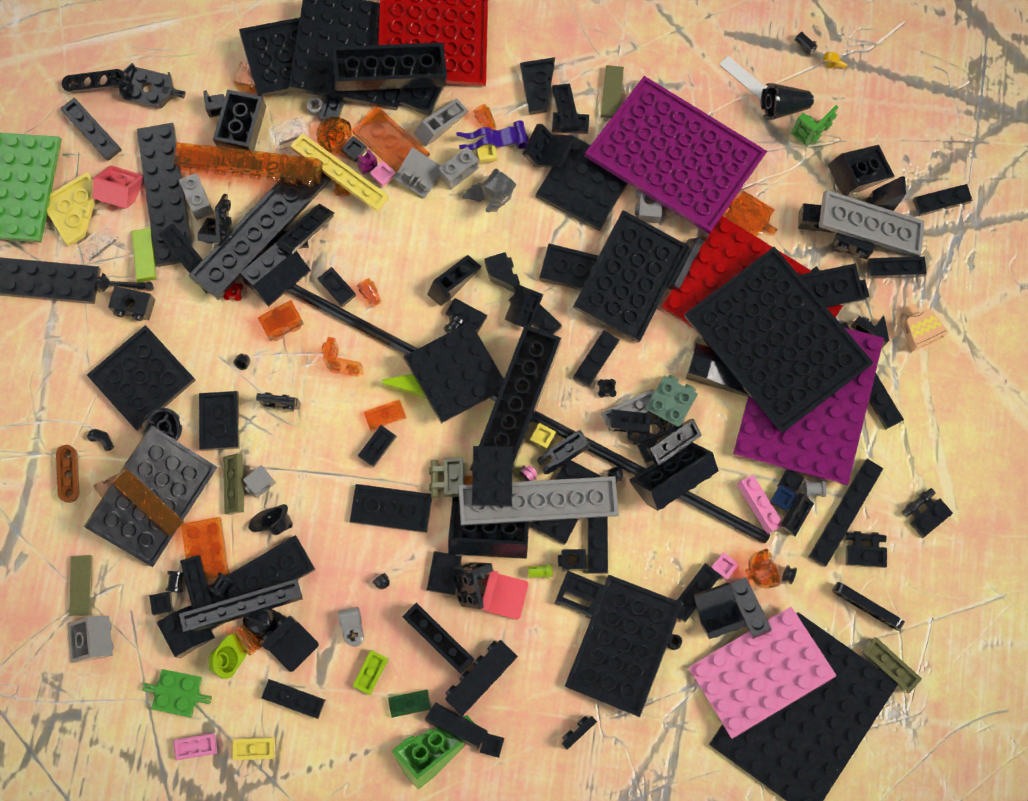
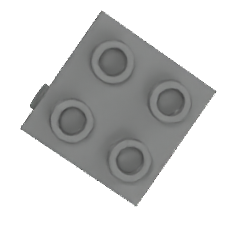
M412 147L393 179L426 198L439 176L438 168L441 165Z

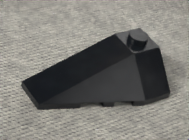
M696 343L686 379L748 397L747 392L710 347Z

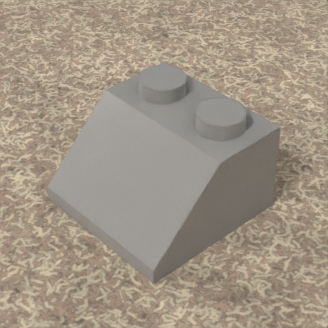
M109 616L85 617L68 623L71 663L113 656L114 646L111 641L112 624Z

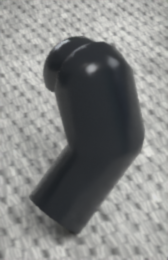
M92 429L87 434L89 441H100L105 451L114 449V445L107 432Z

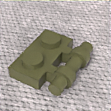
M463 457L444 458V466H438V460H431V467H429V475H431L429 491H431V498H439L440 490H444L445 497H459L458 486L464 485ZM440 474H444V482H439Z

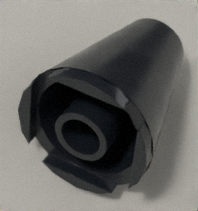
M767 83V88L763 89L761 93V109H765L766 114H763V116L767 120H774L808 110L814 104V96L810 91L781 84Z

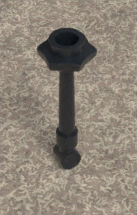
M102 273L101 277L97 278V288H100L102 292H105L109 285L141 290L147 289L148 291H153L154 289L152 282L110 281L104 273Z

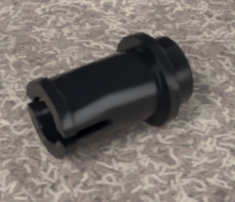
M803 31L794 40L805 49L806 53L812 54L818 47L817 42L812 41Z
M672 634L667 647L670 650L679 649L682 644V638L679 635ZM672 639H676V646L672 643Z

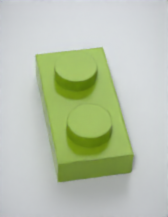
M370 650L353 687L371 695L389 658Z

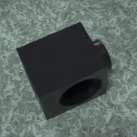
M586 549L562 550L561 555H558V567H562V572H567V570L586 571ZM568 556H575L577 564L569 565L566 558Z

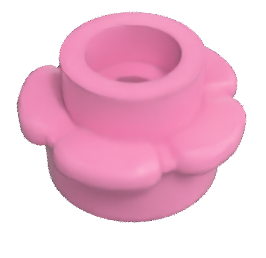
M526 465L522 466L523 469L520 471V474L526 481L537 479V471L531 465L528 467Z

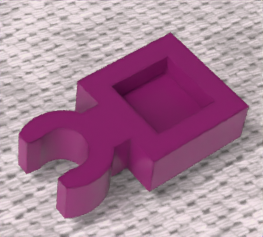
M369 149L366 150L367 153L364 156L358 155L359 162L357 164L362 175L378 166L377 158Z

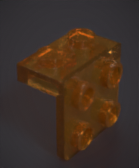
M327 337V342H323L321 350L327 369L333 373H340V371L348 372V375L354 377L364 375V368L361 362L337 358L339 352L337 341L335 338Z

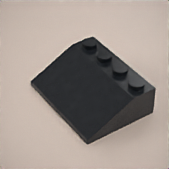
M452 497L448 554L527 559L529 522L461 526L459 497Z

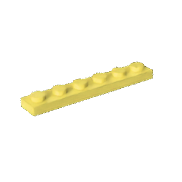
M303 133L290 146L291 150L313 166L320 167L321 172L376 212L389 200L387 194Z

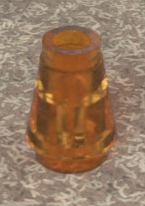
M486 104L480 105L473 111L474 117L483 127H489L493 130L497 128L490 107H487Z
M370 278L357 285L359 293L372 307L382 302L375 282L371 281Z
M241 625L234 631L244 653L247 652L249 656L262 647L260 644L261 640L244 625Z

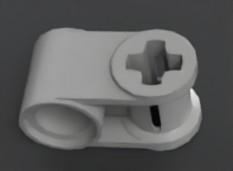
M359 607L338 611L344 641L353 647L360 646L363 643L364 634ZM353 632L358 635V637H355V641L349 639V637H352Z

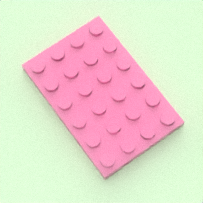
M792 607L787 608L768 620L772 629L771 632L753 639L749 631L688 667L731 739L837 676Z

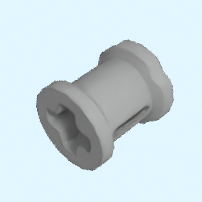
M804 480L803 492L808 498L809 496L818 495L826 497L827 487L825 480L820 482Z

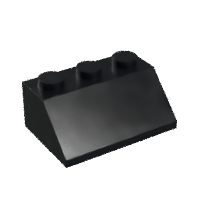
M275 243L240 274L243 282L269 307L311 272V270L297 251L291 255L276 246Z

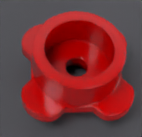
M234 283L223 295L224 299L240 301L242 299L241 291L244 288L241 283Z

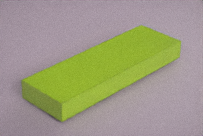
M151 228L133 230L137 282L155 280L157 277Z

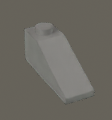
M456 98L424 119L414 134L425 146H428L462 119L469 111Z

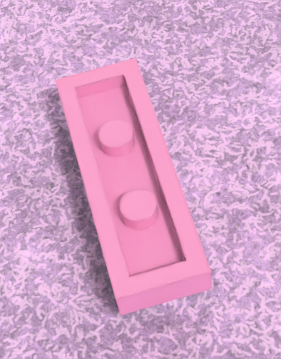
M751 475L738 482L737 486L766 533L769 534L780 528L782 520L755 476Z

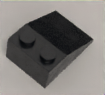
M879 145L841 153L828 164L842 195L845 196L858 193L895 177Z

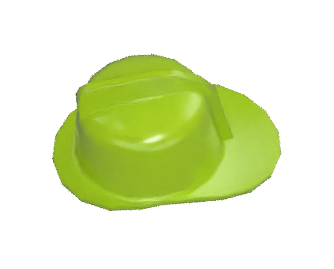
M234 633L226 636L208 657L209 671L216 673L221 679L231 678L247 655L248 647L244 637Z

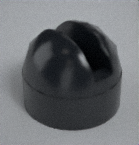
M240 353L236 356L233 363L238 369L246 370L250 365V357L247 354Z
M614 467L607 471L608 477L615 476L616 483L618 480L621 481L623 479L622 468Z
M385 572L372 581L381 590L386 589L390 584L389 577Z

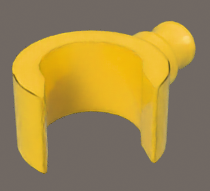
M826 52L824 54L823 61H827V68L842 67L845 69L847 67V63L840 60L839 54L835 52Z

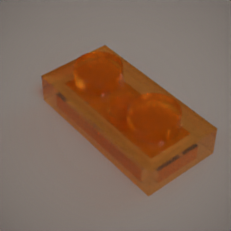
M400 399L364 411L370 431L378 429L380 425L386 426L406 419Z

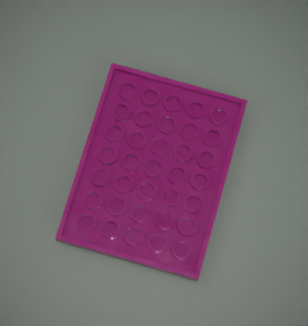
M643 76L585 152V157L707 234H710L762 161L767 150L646 76Z
M845 328L874 364L782 435L748 395L733 455L847 486L884 338Z

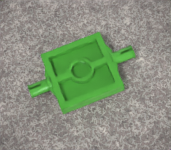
M162 669L160 679L156 685L148 683L143 685L145 686L143 691L154 693L151 709L155 711L192 718L198 702L210 704V700H212V696L201 694L202 677Z

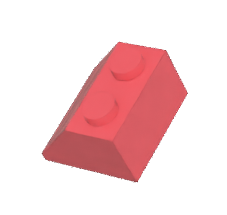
M110 165L93 178L92 198L102 203H110L118 208L127 209L136 201L144 177L142 174Z

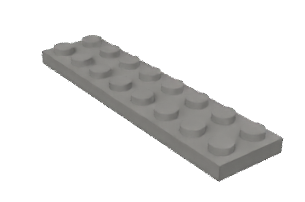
M615 476L512 482V507L472 506V485L458 486L461 526L616 517L619 515Z

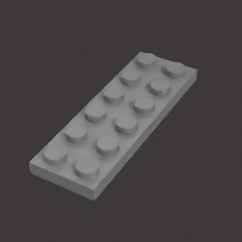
M829 190L823 192L819 227L910 256H921L925 221Z

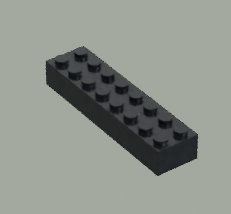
M526 324L479 446L513 447L512 473L562 343L561 337ZM473 462L470 467V471L473 470Z

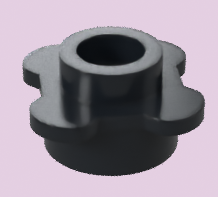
M600 379L597 382L599 397L616 396V381L614 379Z

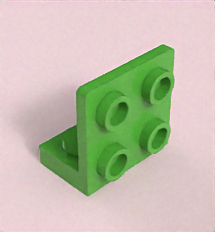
M835 105L818 124L811 116L802 113L798 117L791 134L807 147L812 142L815 144L822 136L821 133L824 130L827 131L833 125V121L838 115L836 112L839 107Z

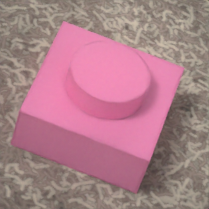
M384 161L370 172V176L382 187H385L396 175Z
M723 552L711 568L717 571L723 579L728 580L739 564Z

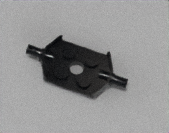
M131 63L123 70L129 75L128 84L125 87L119 88L120 96L124 100L163 108L174 96L182 99L185 98V91L174 88L170 72L167 75L135 67L134 63ZM120 75V78H113V79L119 81V79H121L122 76ZM148 85L152 86V89L149 92L143 91L144 87Z

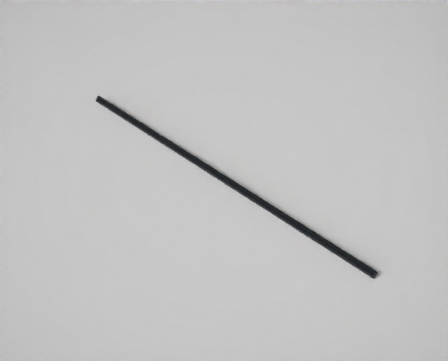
M297 284L287 291L406 355L418 349ZM498 394L489 399L496 402ZM538 411L534 414L533 422L540 423L556 431L557 435L565 439L576 432ZM586 437L591 446L587 450L635 476L646 469ZM690 491L679 498L762 543H766L770 538V534H767L766 531Z

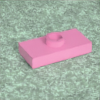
M215 733L173 740L175 761L217 754Z

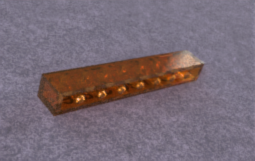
M181 142L176 144L174 164L180 166L182 171L191 172V169H197V172L204 174L214 171V174L221 176L231 173L232 176L238 178L248 175L249 178L255 180L265 177L268 181L278 182V179H282L290 184H296V181H299L307 186H313L314 183L320 184L323 161L313 157Z

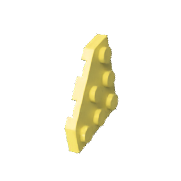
M88 172L50 194L47 214L68 246L85 237L96 199L92 198L93 178Z

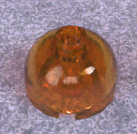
M327 117L317 128V142L329 153L338 155L342 153L341 148L346 144L348 137L351 138L352 127L349 121L341 117Z
M769 548L755 552L749 558L748 568L745 569L748 580H753L756 586L763 589L780 586L777 566L770 559L773 555Z

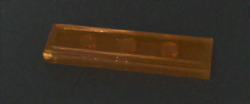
M127 468L112 481L123 494L169 536L184 523L175 512Z

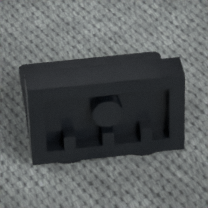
M469 562L452 568L453 582L457 588V599L460 605L475 609L484 608L477 579L485 578L487 573L493 571L492 563Z

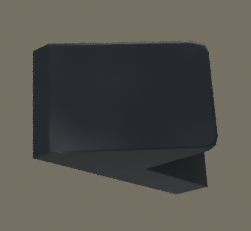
M859 315L851 326L856 331L883 337L882 348L889 342L884 315L875 326L868 318Z

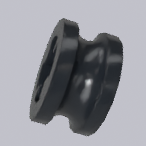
M786 565L781 581H788L789 584H792L797 568H790V565Z

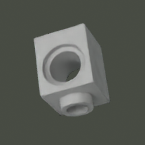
M262 465L243 479L246 483L244 488L250 495L255 494L257 497H260L276 484L275 480Z

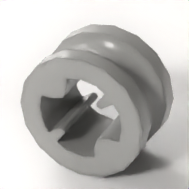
M318 97L310 98L307 102L309 113L313 116L320 115L323 107L322 100ZM313 104H315V105L318 104V105H319V108L316 109V107H315V109H313L312 105H313Z

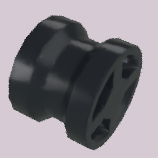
M451 315L449 323L443 329L449 333L465 325L466 322L457 316Z

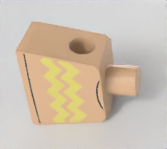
M915 304L905 308L909 318L902 323V328L911 352L942 339L949 333L931 309L919 312Z

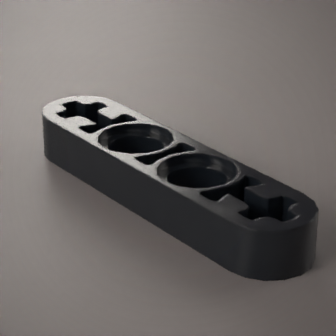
M120 69L72 74L63 78L62 88L70 93L122 88L128 84L129 75ZM120 75L122 76V78L119 79V81L113 79V78H120ZM106 76V83L101 85V77ZM89 77L91 80L90 85L85 87L84 81ZM72 81L75 82V83H78V85H77V84H72V85L69 87V84H71Z
M836 582L832 589L834 594L890 628L901 631L905 621L843 583Z

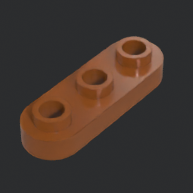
M62 445L56 451L57 492L60 500L72 503L79 497L78 453L74 447ZM71 453V456L66 459V454ZM71 471V476L67 478L66 474ZM72 490V495L68 497V491Z

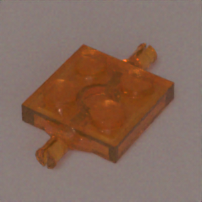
M743 190L739 198L730 204L725 218L756 237L764 230L773 235L778 230V228L769 224L770 217L775 209Z

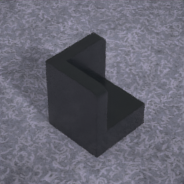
M204 90L205 109L209 118L220 116L225 99L224 94L209 96L207 90Z

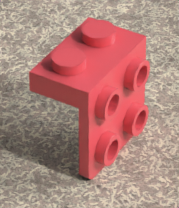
M493 570L484 578L483 585L486 586L485 594L481 593L484 606L481 611L516 620L520 619L528 582L499 574L498 571Z

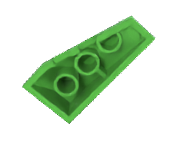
M468 715L463 716L464 718L473 722ZM437 728L434 730L429 729L425 731L426 733L416 737H408L391 752L405 776L419 790L433 779L467 744Z

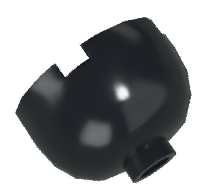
M168 408L154 409L143 418L141 424L142 434L144 436L150 425L177 441L182 432V425H180L179 421L180 417L176 412Z

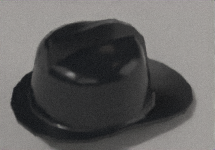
M282 504L259 512L251 519L248 527L251 532L267 531L272 535H279L283 531L292 528L293 523L287 513L288 506Z
M269 609L243 617V627L250 635L263 640L262 638L270 630L274 632L279 627L277 623L284 615Z

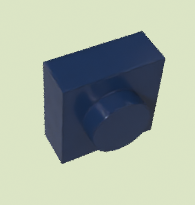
M780 484L770 502L787 512L797 494Z

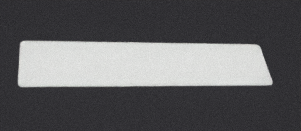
M727 56L719 65L761 99L762 90L766 89V87L731 57Z

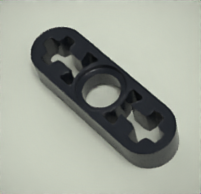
M660 417L650 421V425L655 424L659 427L657 434L649 432L646 434L648 437L645 438V434L639 436V440H636L635 437H631L633 433H627V440L633 445H638L650 439L665 436L678 426L674 425V428H672L671 425H668L664 428L666 431H663L661 421H663V425L667 424L668 421Z

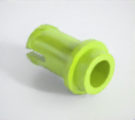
M546 563L544 566H528L529 579L541 577L549 579V577H553L552 565Z

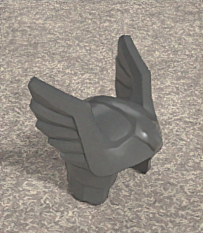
M495 168L483 183L472 185L471 188L466 190L467 192L462 198L478 202L485 198L489 202L486 212H497L500 207L511 199L516 183L506 174Z

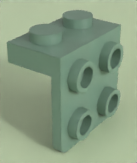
M669 374L668 377L663 376L647 405V410L675 426H680L698 393L695 392L696 388L688 384L685 386L679 384V379Z

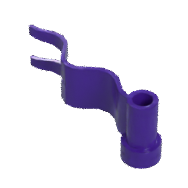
M522 120L515 121L512 127L501 130L482 127L471 133L456 132L457 136L466 139H475L486 135L473 144L459 145V149L468 147L470 150H475L486 144L504 147L515 143L518 149H525L529 141V136L526 134L524 121Z

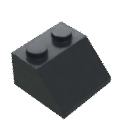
M192 605L177 610L156 622L176 658L181 659L216 638L209 628L184 635L179 614L193 610Z

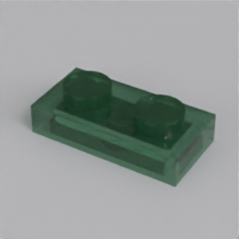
M428 689L388 697L391 718L431 710Z

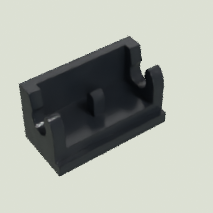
M518 284L505 320L524 327L525 324L531 326L544 294Z
M611 409L609 431L648 434L650 432L651 413Z

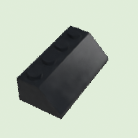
M692 442L662 464L651 465L629 479V481L644 502L659 511L675 499H679L689 490L696 488L698 484L711 478L719 470L713 452Z

